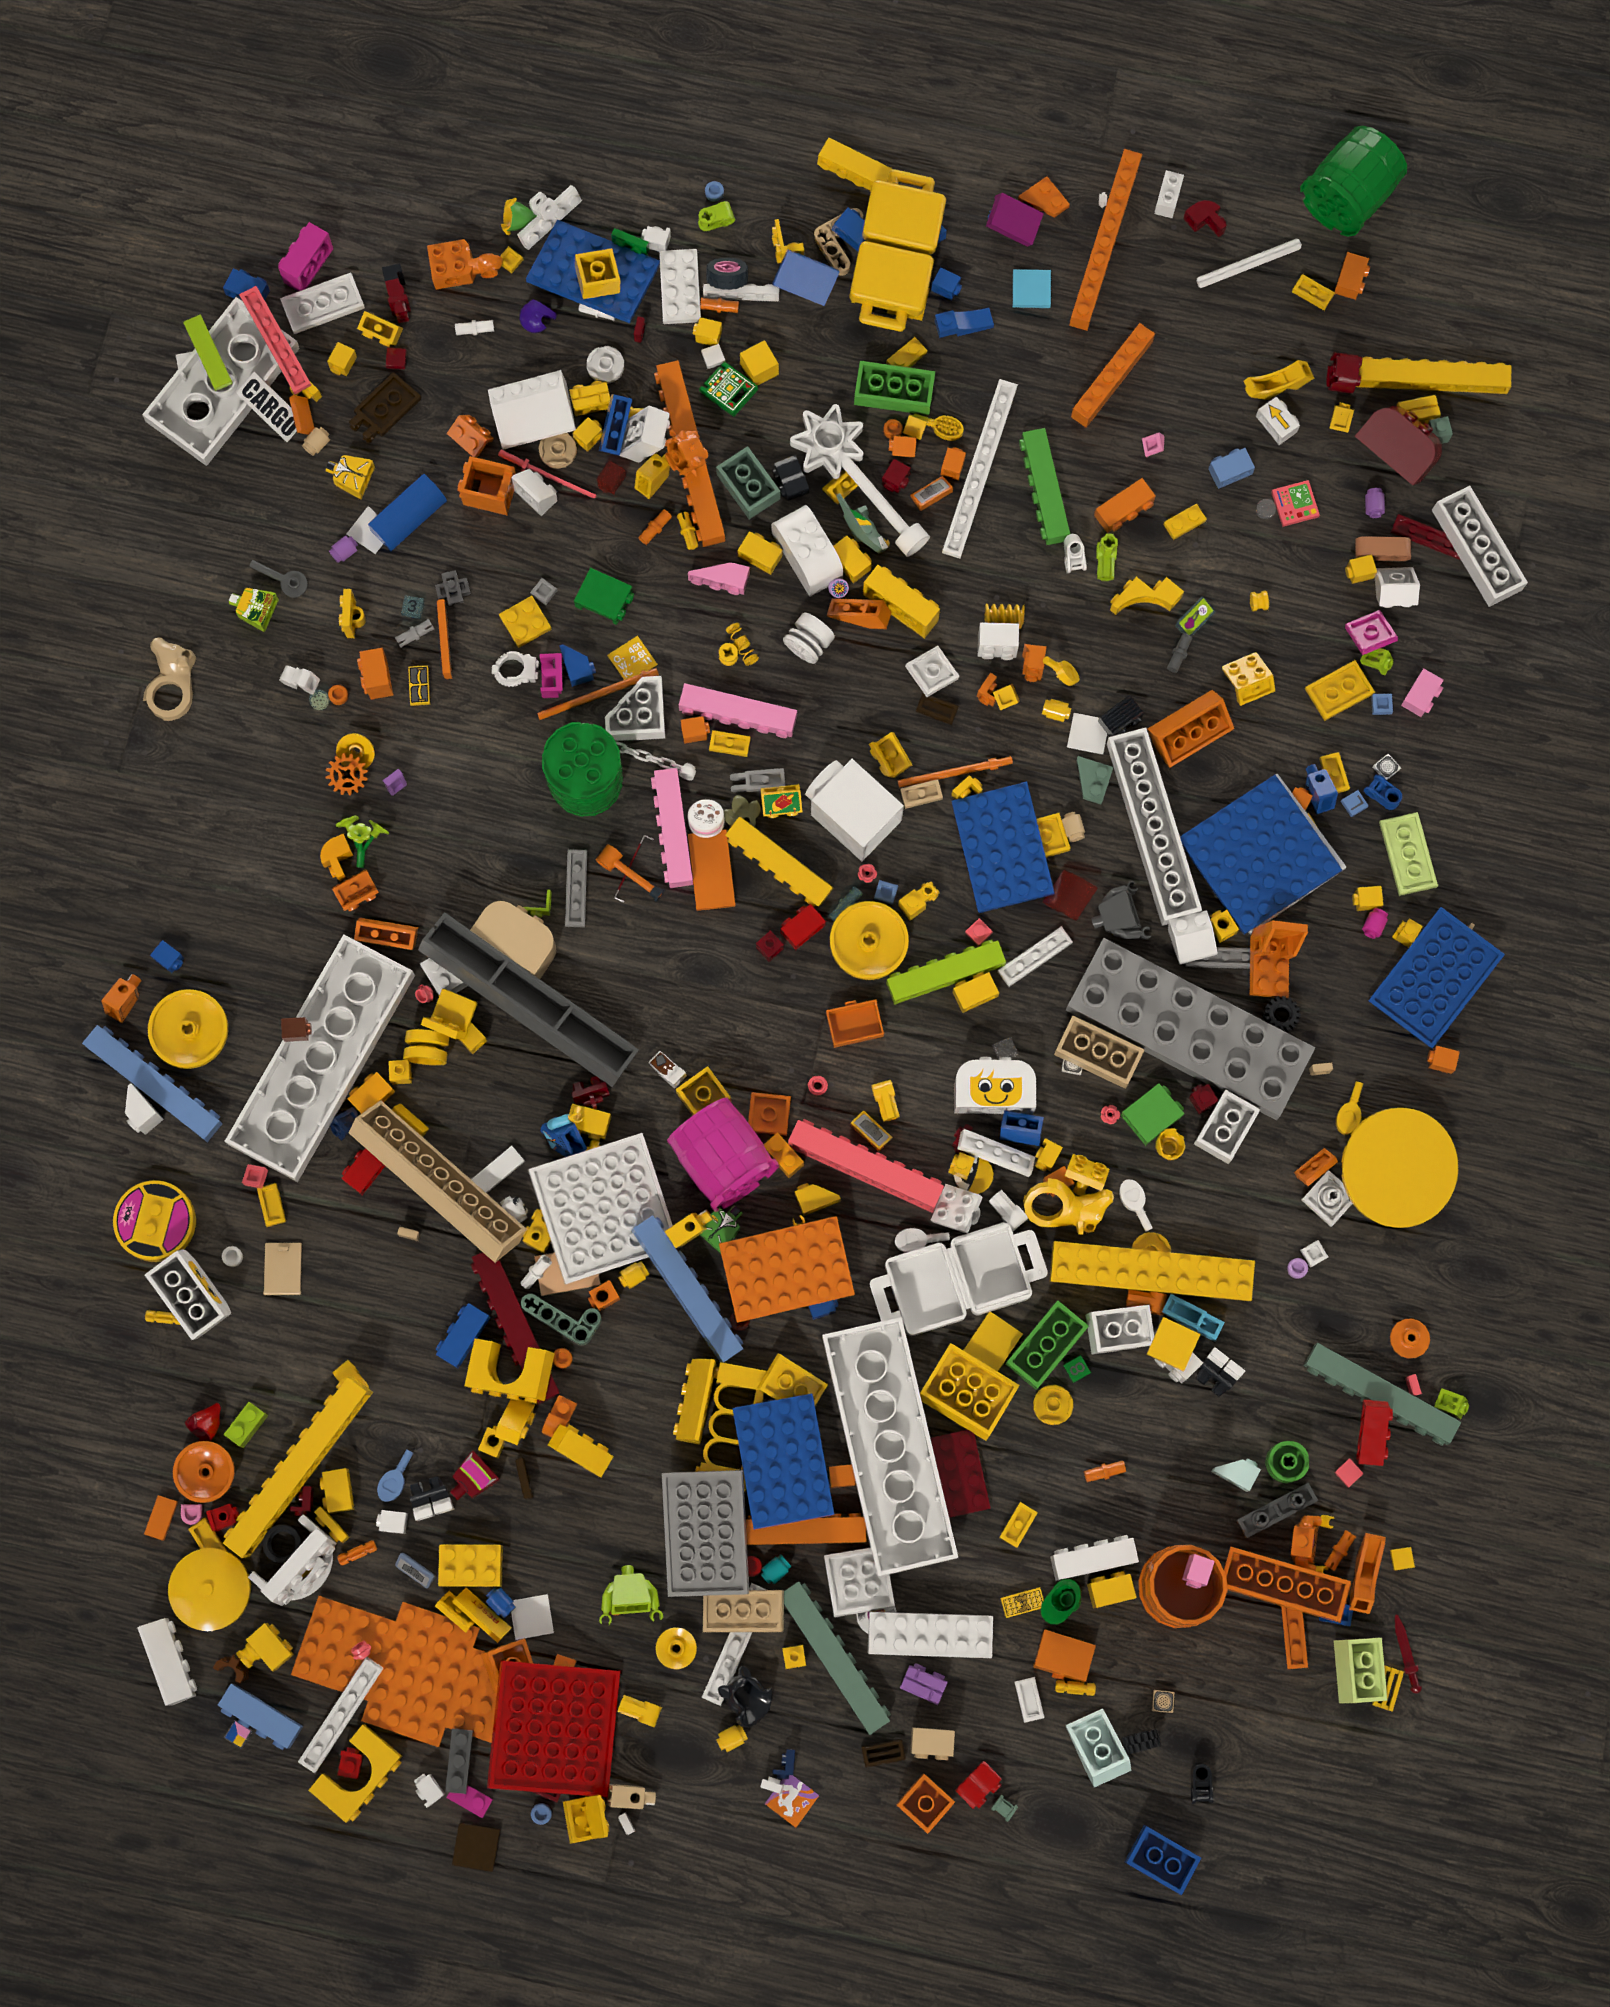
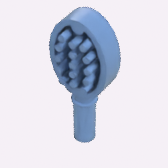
M406 1449L396 1469L388 1471L382 1476L377 1489L378 1496L382 1501L391 1502L401 1494L405 1484L403 1472L413 1452Z

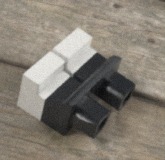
M1214 1347L1199 1367L1200 1371L1196 1380L1205 1385L1212 1378L1217 1383L1211 1391L1220 1397L1226 1390L1228 1391L1233 1387L1245 1370L1234 1361H1228L1229 1358Z
M439 1476L428 1479L431 1490L425 1492L421 1482L410 1485L412 1494L410 1501L415 1521L454 1510L447 1486L443 1485Z

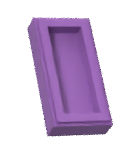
M399 769L383 780L391 796L407 785Z

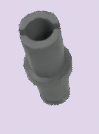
M1182 633L1176 648L1172 650L1173 655L1167 667L1169 671L1173 673L1178 672L1183 659L1188 655L1187 650L1192 636Z

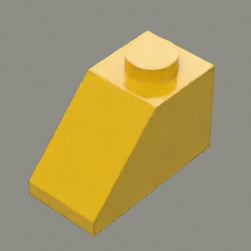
M808 1183L797 1187L798 1190L795 1191V1196L803 1216L841 1202L838 1194L814 1184L810 1186Z

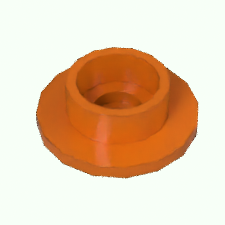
M1404 1319L1396 1323L1392 1328L1390 1343L1393 1350L1401 1357L1408 1359L1417 1358L1428 1349L1430 1335L1426 1326L1420 1321ZM1408 1335L1414 1336L1413 1342L1408 1340Z

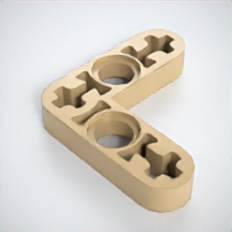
M853 208L860 214L861 218L863 219L862 211L857 208ZM839 215L816 228L814 240L830 266L840 271L839 275L843 276L850 270V261L836 240L840 236L831 230L834 223L841 216ZM819 233L826 234V244L824 238L819 237ZM829 247H835L837 249V253L834 255H830L827 252V249ZM838 258L842 265L845 264V269H843L842 267L838 268Z

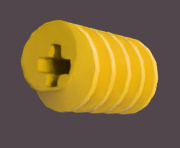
M985 604V623L1019 624V629H1021L1024 624V605L1020 610L1019 605L1016 604L1014 610H1012L1011 604H1008L1005 610L1003 604H1000L998 609L995 604H992L991 609H989L988 604Z

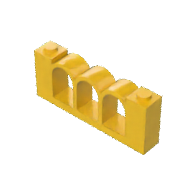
M720 1362L719 1367H715L713 1378L717 1379L716 1383L720 1385L714 1393V1402L719 1410L709 1420V1430L714 1438L705 1445L703 1450V1457L706 1463L701 1462L700 1467L696 1466V1471L739 1470L715 1465L708 1458L709 1448L715 1443L739 1446L738 1440L724 1438L714 1432L713 1424L718 1416H734L733 1410L726 1409L720 1405L719 1394L727 1387L756 1391L754 1404L762 1403L764 1392L757 1387L767 1371ZM743 1471L744 1492L746 1493V1483H745V1477H744V1471Z

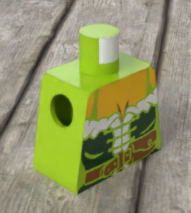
M245 588L242 596L232 593L229 604L237 607L236 614L240 619L265 632L279 599L276 593Z

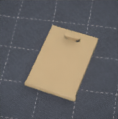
M265 1243L264 1295H301L302 1243Z

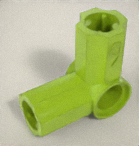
M1106 534L1101 538L1100 542H1097V579L1101 581L1114 580L1118 539L1113 534Z

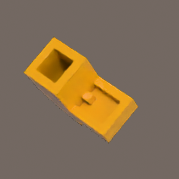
M341 834L324 844L320 857L324 868H329L333 878L337 877L339 882L346 880L339 862L353 856V853L344 834Z

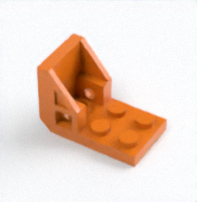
M1272 920L1254 928L1250 937V995L1271 998L1286 996V998H1289V959L1297 956L1308 933V925Z

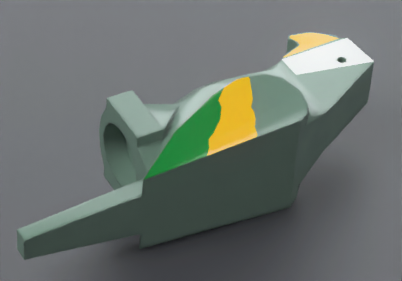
M839 493L837 499L855 540L865 543L878 554L885 551L889 547L890 542L878 533L875 524L868 517L869 512L866 505L852 510Z

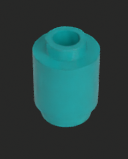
M780 1554L778 1557L775 1556L761 1569L763 1571L761 1576L768 1584L771 1582L776 1584L789 1572L788 1569L791 1565Z

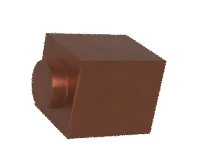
M305 1017L281 1019L282 1039L284 1042L309 1041V1035H312V1025L308 1023Z

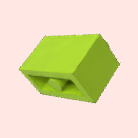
M248 1402L224 1435L239 1447L244 1448L268 1415L253 1403Z

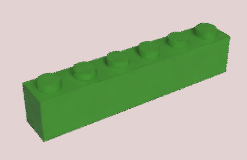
M1042 428L1023 432L1019 445L1021 451L1025 452L1023 461L1025 469H1029L1030 475H1027L1029 486H1033L1034 490L1032 500L1038 507L1036 517L1037 521H1041L1042 528H1040L1042 540L1045 539L1046 545L1064 542V539L1070 535L1046 430Z

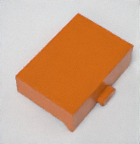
M876 999L862 1003H856V1000L845 1002L844 1007L826 1010L834 1048L884 1037Z
M1044 1630L1033 1668L1053 1673L1052 1677L1064 1681V1677L1085 1683L1096 1645Z

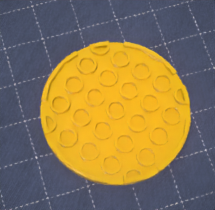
M1409 1108L1385 1109L1363 1120L1352 1132L1344 1148L1341 1161L1343 1185L1353 1205L1372 1221L1396 1228L1416 1226L1437 1215L1452 1196L1458 1177L1457 1153L1447 1131L1431 1116Z

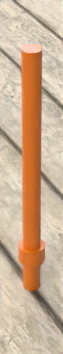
M1011 756L1000 759L995 757L988 759L986 762L897 781L899 788L986 769L995 770L1000 766L1013 764Z

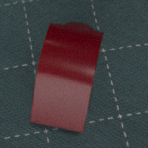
M1208 200L1199 201L1185 211L1183 218L1194 232L1207 224L1218 237L1225 233L1227 226L1225 219L1220 215L1218 216L1221 207L1215 202Z

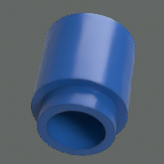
M493 1588L486 1595L488 1598L486 1603L498 1616L501 1615L505 1618L516 1608L513 1604L514 1601L502 1588L498 1590Z

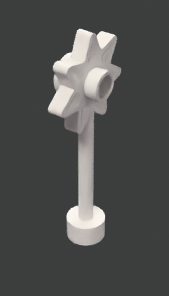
M837 404L831 407L824 418L810 411H804L803 422L806 431L790 438L791 447L807 453L803 465L804 472L809 473L824 465L832 477L838 479L841 467H843L900 534L895 544L906 557L920 550L930 538L927 532L919 523L909 527L853 462L863 460V451L853 442L863 430L862 422H842L840 407Z

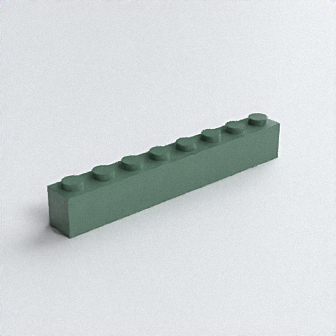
M1319 1343L1314 1345L1303 1365L1308 1368L1307 1372L1314 1376L1319 1374L1325 1377L1324 1381L1330 1385L1336 1386L1337 1384L1343 1387L1342 1391L1348 1395L1353 1396L1355 1394L1361 1397V1402H1363V1399L1388 1402L1390 1409H1393V1416L1397 1417L1396 1421L1405 1426L1410 1424L1415 1427L1414 1431L1423 1436L1428 1434L1433 1437L1432 1441L1441 1446L1451 1443L1461 1424L1457 1419Z
M797 1582L784 1591V1605L870 1735L890 1722L888 1717L891 1714L885 1705L880 1706L877 1699L880 1697L873 1687L869 1689L865 1682L868 1679L862 1670L857 1671L854 1664L857 1662L850 1652L848 1654L845 1653L842 1648L845 1646L839 1635L835 1637L831 1629L834 1627L828 1618L823 1619L820 1612L823 1610L816 1600L812 1602L808 1595L811 1592L806 1584L803 1583L801 1585L800 1582Z

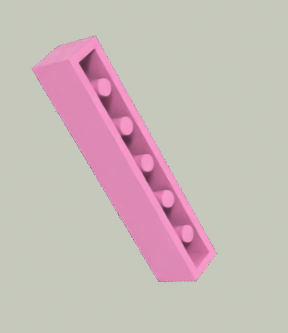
M685 683L679 702V711H682L685 715L693 716V714L703 716L705 720H712L713 718L726 725L734 723L743 729L755 728L760 733L768 734V732H771L781 738L792 737L797 719V710Z
M677 768L654 771L655 777H651L652 789L657 790V796L653 797L655 808L659 807L660 812L659 815H656L657 826L662 827V833H659L660 845H664L665 852H661L662 863H667V871H664L665 883L669 882L670 888L693 885Z

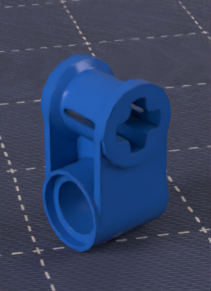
M1378 774L1374 776L1372 783L1364 788L1366 795L1376 800L1388 810L1396 809L1402 799L1401 791ZM1394 796L1397 801L1391 802L1387 797Z

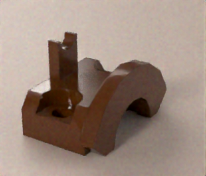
M234 1654L233 1656L221 1658L213 1666V1669L217 1671L223 1670L226 1666L232 1667L236 1672L235 1681L238 1683H243L249 1679V1669L242 1663L241 1658L235 1657Z

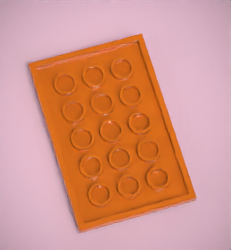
M837 1216L719 1243L737 1323L855 1295Z

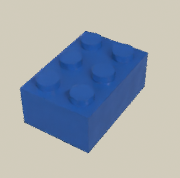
M1144 1825L1124 1862L1182 1895L1201 1857Z

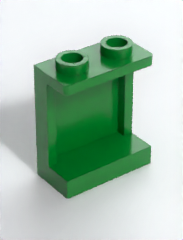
M590 568L574 599V604L578 609L586 608L611 619L613 624L617 625L619 620H623L626 614L627 603L631 604L634 593L631 585Z

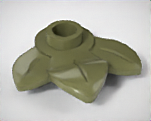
M736 795L732 801V809L723 810L724 820L732 826L738 817H742L743 819H748L750 824L755 827L756 818L761 812L760 804L757 800L748 803L744 797Z

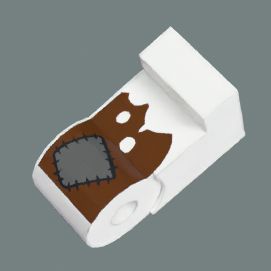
M661 1051L648 1062L674 1089L687 1076L684 1070L679 1068Z

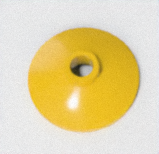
M352 733L345 735L340 739L336 747V755L340 759L343 753L346 754L347 758H349L350 754H353V759L360 757L359 763H366L363 770L368 768L374 760V747L370 740L361 734ZM354 747L359 748L360 752H356ZM350 761L341 762L344 767L351 763Z
M670 1628L659 1636L656 1643V1654L664 1666L670 1669H682L688 1666L695 1658L697 1651L696 1641L687 1630ZM675 1644L680 1646V1651L677 1653L673 1651Z

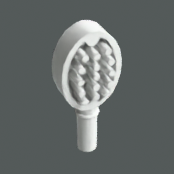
M1128 1179L1123 1181L1119 1189L1123 1205L1137 1213L1145 1232L1153 1229L1143 1209L1146 1198L1142 1187L1134 1180Z
M905 1229L897 1234L895 1246L900 1251L907 1253L923 1248L930 1242L950 1240L949 1232L926 1235L920 1229Z

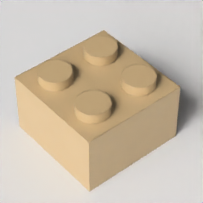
M912 1727L910 1753L915 1754V1758L928 1759V1755H935L937 1760H948L949 1756L953 1757L955 1731Z

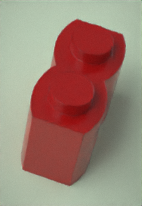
M983 1761L955 1791L972 1809L976 1806L979 1809L987 1801L985 1796L990 1791L995 1793L1000 1788L1002 1778Z

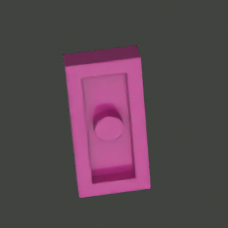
M467 1785V1794L449 1792L446 1797L481 1818L484 1817L493 1801L492 1798Z

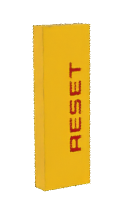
M465 1588L452 1602L497 1643L511 1630V1627L468 1588Z

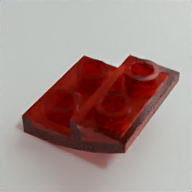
M1063 870L1053 885L1055 894L1046 896L1043 903L1077 921L1098 888L1077 875Z

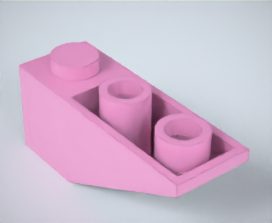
M735 563L716 565L689 571L688 580L695 585L705 584L714 590L724 589L733 595H744L750 575V567Z

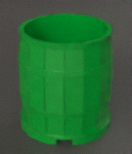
M1367 126L1355 127L1320 163L1314 174L1308 176L1302 183L1300 192H1303L1305 195L1302 200L1312 216L1324 227L1331 231L1333 228L1342 231L1340 234L1343 236H1355L1364 226V222L1372 217L1407 174V163L1396 144L1385 134Z
M571 722L558 728L547 739L542 754V770L550 792L557 804L568 813L580 817L596 816L607 811L617 801L623 782L620 750L613 736L602 726Z

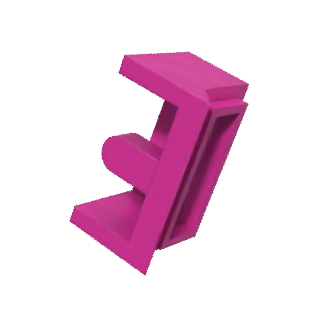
M562 653L540 654L542 698H558L563 690Z

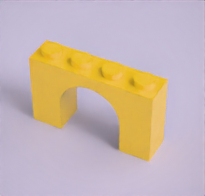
M474 1339L465 1387L471 1388L472 1393L483 1394V1391H487L490 1396L501 1397V1394H505L508 1399L519 1400V1397H523L526 1402L537 1403V1400L545 1401L555 1353L528 1347L524 1369L520 1377L510 1384H503L499 1380L496 1371L501 1344Z
M365 1724L358 1729L349 1741L364 1753L371 1763L372 1774L367 1785L358 1791H348L323 1773L308 1790L346 1823L350 1820L354 1821L360 1815V1807L364 1803L368 1805L375 1796L373 1794L374 1790L377 1787L381 1789L388 1780L386 1777L391 1770L395 1772L402 1763L400 1761L402 1755Z

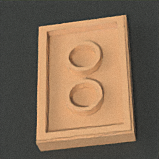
M555 1253L544 1254L551 1259L552 1264L544 1271L543 1277L538 1279L541 1296L601 1285L599 1274L565 1284ZM539 1255V1256H534V1257H535V1263L538 1261V1259L541 1257V1255Z

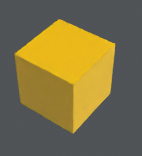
M765 340L740 353V365L749 380L757 386L779 375V363Z

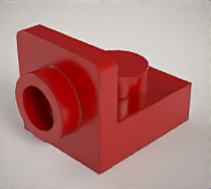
M347 1747L346 1751L342 1750L340 1753L341 1760L337 1775L359 1779L364 1754H360L359 1749Z

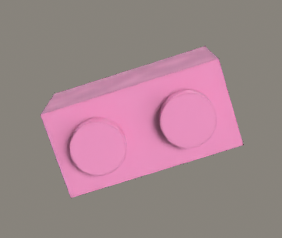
M1423 668L1401 706L1422 717L1424 712L1429 713L1434 705L1431 702L1433 697L1438 698L1443 690V687L1440 686L1443 679Z
M1196 1554L1190 1555L1182 1580L1187 1581L1186 1585L1196 1589L1206 1586L1215 1561Z

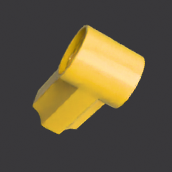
M891 1080L871 1085L883 1122L899 1118Z
M624 1695L618 1712L636 1718L641 1723L655 1727L662 1707Z

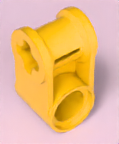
M349 1360L332 1372L339 1382L343 1378L353 1377L369 1388L366 1381L359 1374V1371Z

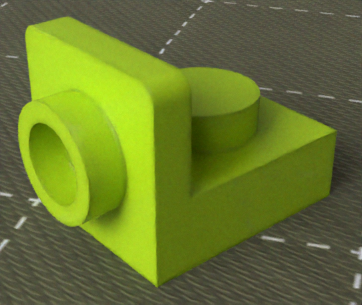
M1379 648L1364 654L1360 662L1363 665L1378 669L1382 675H1386L1393 665V658L1388 650Z
M1441 1388L1434 1407L1462 1419V1416L1468 1411L1469 1404L1464 1396Z

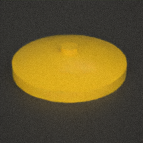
M864 901L849 906L836 918L830 933V948L836 963L846 973L859 979L875 980L891 974L903 962L908 949L909 938L904 921L896 911L879 902Z
M180 990L169 994L156 1005L149 1019L148 1037L153 1050L166 1063L184 1069L197 1068L211 1062L222 1051L228 1037V1020L223 1008L210 995L198 990Z
M204 1548L188 1554L176 1565L168 1584L169 1601L174 1613L183 1623L197 1630L214 1631L231 1625L243 1614L250 1599L251 1582L248 1578L247 1569L235 1555L222 1549Z

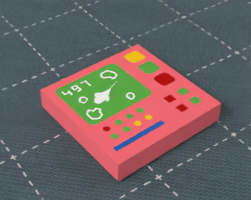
M1309 480L1271 491L1282 527L1320 516Z

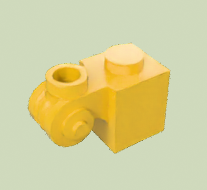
M932 882L922 884L920 890L916 891L914 889L899 900L898 906L910 921L926 910V902L928 900L935 901L940 892L933 886Z

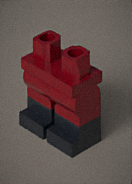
M399 263L382 267L392 315L397 316L398 323L409 321L408 312H411L402 286L406 283L401 265Z

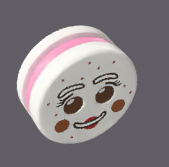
M700 800L694 803L688 811L690 830L695 835L703 838H710L719 834L725 823L722 807L713 800Z

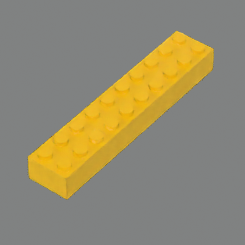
M1054 1241L1049 1282L1252 1301L1255 1261Z
M347 1377L346 1379H341L336 1386L338 1389L333 1396L330 1395L325 1400L324 1409L321 1412L318 1411L311 1419L312 1425L309 1429L305 1428L299 1435L300 1441L297 1445L293 1444L286 1453L288 1457L284 1462L280 1461L274 1469L276 1473L272 1478L268 1477L261 1486L263 1488L261 1493L253 1496L249 1502L251 1505L246 1512L243 1511L236 1519L238 1521L237 1525L234 1528L231 1527L224 1535L226 1539L223 1544L241 1558L252 1555L264 1539L267 1531L273 1527L372 1395L373 1391L355 1378Z

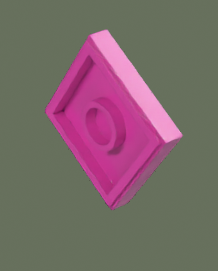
M1380 610L1345 624V629L1362 655L1398 641V636Z

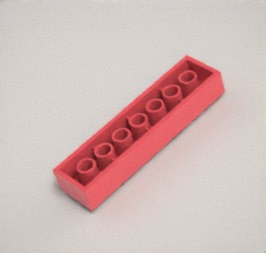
M808 1120L797 1121L788 1140V1145L793 1150L933 1213L944 1188L940 1180L933 1177L930 1179L923 1177L922 1172L916 1169L910 1171L904 1168L905 1165L895 1160L890 1162L881 1153H870L867 1147L861 1144L855 1146L850 1143L848 1138L843 1136L837 1138L826 1128L822 1127L821 1130L813 1127L814 1123Z

